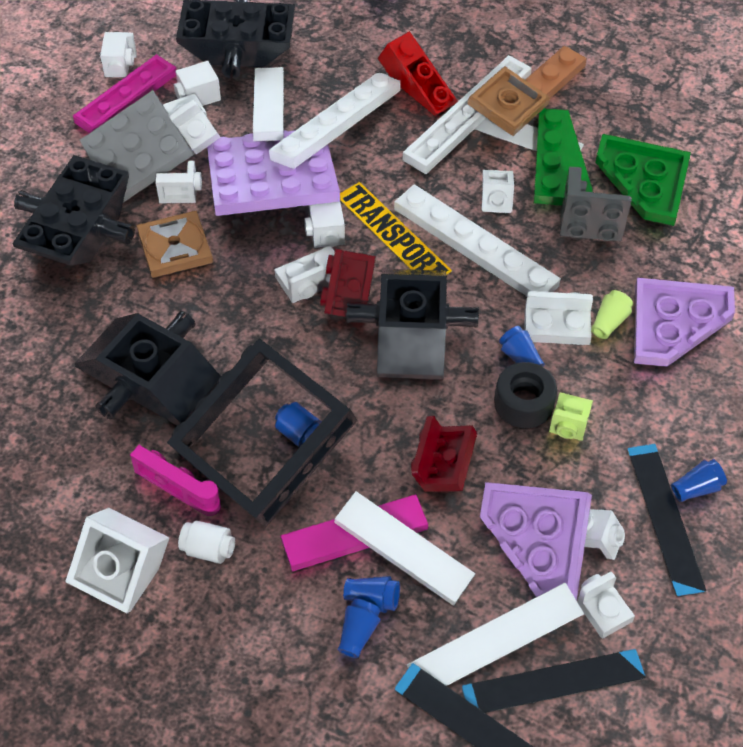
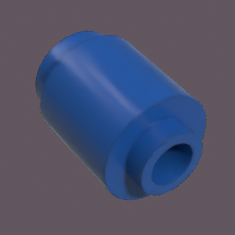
M298 402L283 405L275 416V428L299 448L322 422Z

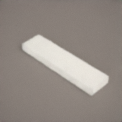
M283 67L255 68L253 141H282L284 139Z
M355 491L335 518V524L453 606L476 574L357 491Z

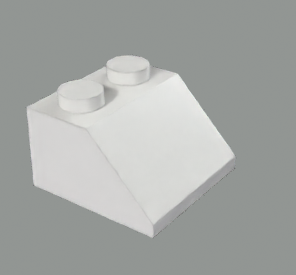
M110 508L87 516L66 583L125 613H129L158 572L169 537Z

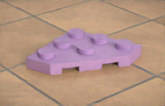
M637 278L635 284L634 363L668 367L732 321L735 314L734 287Z
M485 482L480 518L497 538L501 548L513 565L529 584L528 586L535 596L538 597L566 583L577 601L592 495L588 492Z

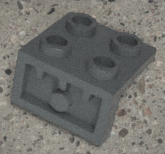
M569 166L561 206L560 236L622 241L631 206V196L586 192L587 181H581L582 168Z

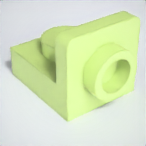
M560 392L549 432L558 434L562 438H574L582 441L593 400Z

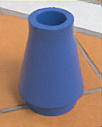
M515 326L499 339V343L502 345L501 351L515 363L531 362L544 367L545 363L540 358L528 330Z
M715 459L710 461L703 460L679 480L671 483V489L677 500L683 502L687 499L721 491V487L727 484V478L722 467Z
M391 576L361 579L347 578L343 597L344 600L353 601V599L368 601L381 609L380 612L386 613L388 610L395 611L400 598V582L392 580Z
M353 599L351 606H346L341 641L338 647L340 653L352 658H359L362 649L381 621L378 617L381 609L378 606L361 599Z

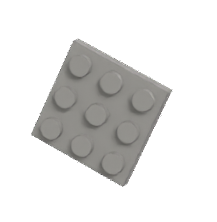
M153 90L80 139L90 160L129 172L123 203L156 181V173H168L194 155Z

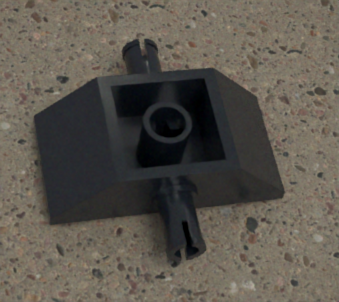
M183 0L176 42L201 61H209L210 65L222 66V73L230 78L231 70L234 69L233 78H236L240 75V66L265 67L291 47L295 4L250 2L251 0H234V2Z
M73 155L44 197L30 194L23 190L18 192L19 195L16 194L14 199L15 209L33 214L14 240L13 246L67 265L90 263L107 237L130 244V239L132 240L135 234L134 225L118 221L128 184L129 172Z
M382 268L380 301H377V304L347 302V323H376V326L379 327L377 377L444 380L446 329H448V326L478 328L479 307H449V303H446V271Z
M179 311L166 328L139 313L116 318L75 362L76 368L111 387L110 391L95 405L101 415L104 417L107 415V419L112 420L130 399L172 423L179 425L191 416L195 411L197 403L214 390L218 385L221 375L190 341L184 339L185 335L196 325L194 319L188 313L185 315L184 311Z

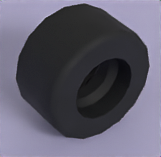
M520 362L506 367L499 375L496 383L494 403L497 413L505 422L519 428H535L545 423L552 415L558 391L556 380L550 371L541 365L531 362ZM529 391L535 394L537 398L533 400L521 399L514 395V392Z

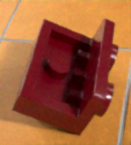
M335 249L334 255L329 254L326 274L331 275L329 287H323L320 306L325 307L324 314L347 317V302L368 303L376 256Z
M435 416L426 417L424 428L419 434L416 456L411 462L412 476L424 492L463 491L478 434L473 425L441 426Z

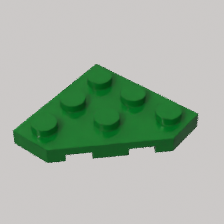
M602 134L595 161L598 167L622 195L631 196V205L644 220L675 225L691 152Z

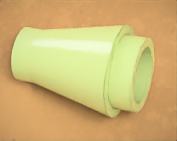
M612 290L609 294L604 295L595 322L591 327L592 333L598 338L608 339L610 334L632 313L633 301L631 298L617 290Z

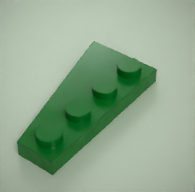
M544 108L538 114L533 203L562 206L569 166L581 167V181H587L586 192H593L569 110Z

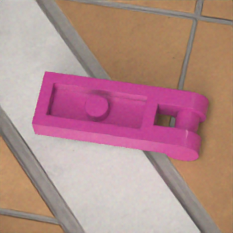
M138 445L130 454L136 474L203 515L214 516L219 513L221 509L217 485L213 481H198L188 469L182 466L178 468L173 466L156 450L149 451Z

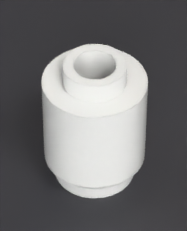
M196 520L193 523L186 522L183 525L179 535L178 547L179 550L185 551L187 556L221 564L226 558L232 556L235 548V537L231 536L230 528Z

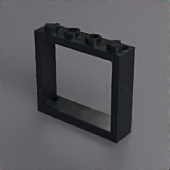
M259 338L253 345L248 346L243 351L241 359L237 364L220 377L218 385L214 390L197 403L195 411L191 416L174 429L172 437L167 443L266 528L358 420L350 408ZM269 361L328 407L331 412L252 501L190 448L264 364Z

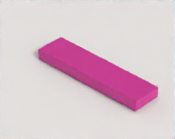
M156 54L73 115L74 123L88 133H91L152 90L155 92L175 77L177 68Z
M416 494L378 506L416 533L428 530V522ZM335 519L281 535V542L292 572L370 547L335 524Z

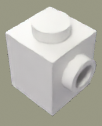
M209 61L176 70L177 83L174 84V90L178 99L195 93L202 106L221 100L219 79Z
M331 202L309 205V217L304 218L306 237L312 236L314 248L345 245V224L341 203Z

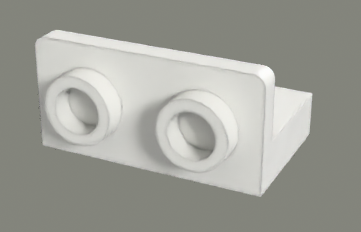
M331 246L274 269L275 278L292 303L308 299L315 293L322 291L323 287H329L331 275L326 274L327 260L329 254H335Z
M527 292L524 330H528L533 342L590 345L593 295L577 292Z

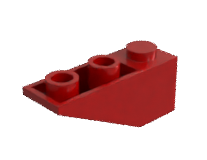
M410 31L389 42L377 58L391 78L400 80V88L435 117L458 102Z

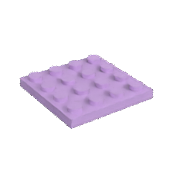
M284 130V138L292 134L294 131ZM253 133L242 137L219 138L207 147L216 216L340 202V190L328 144L295 169L270 160L269 149L280 141H253Z

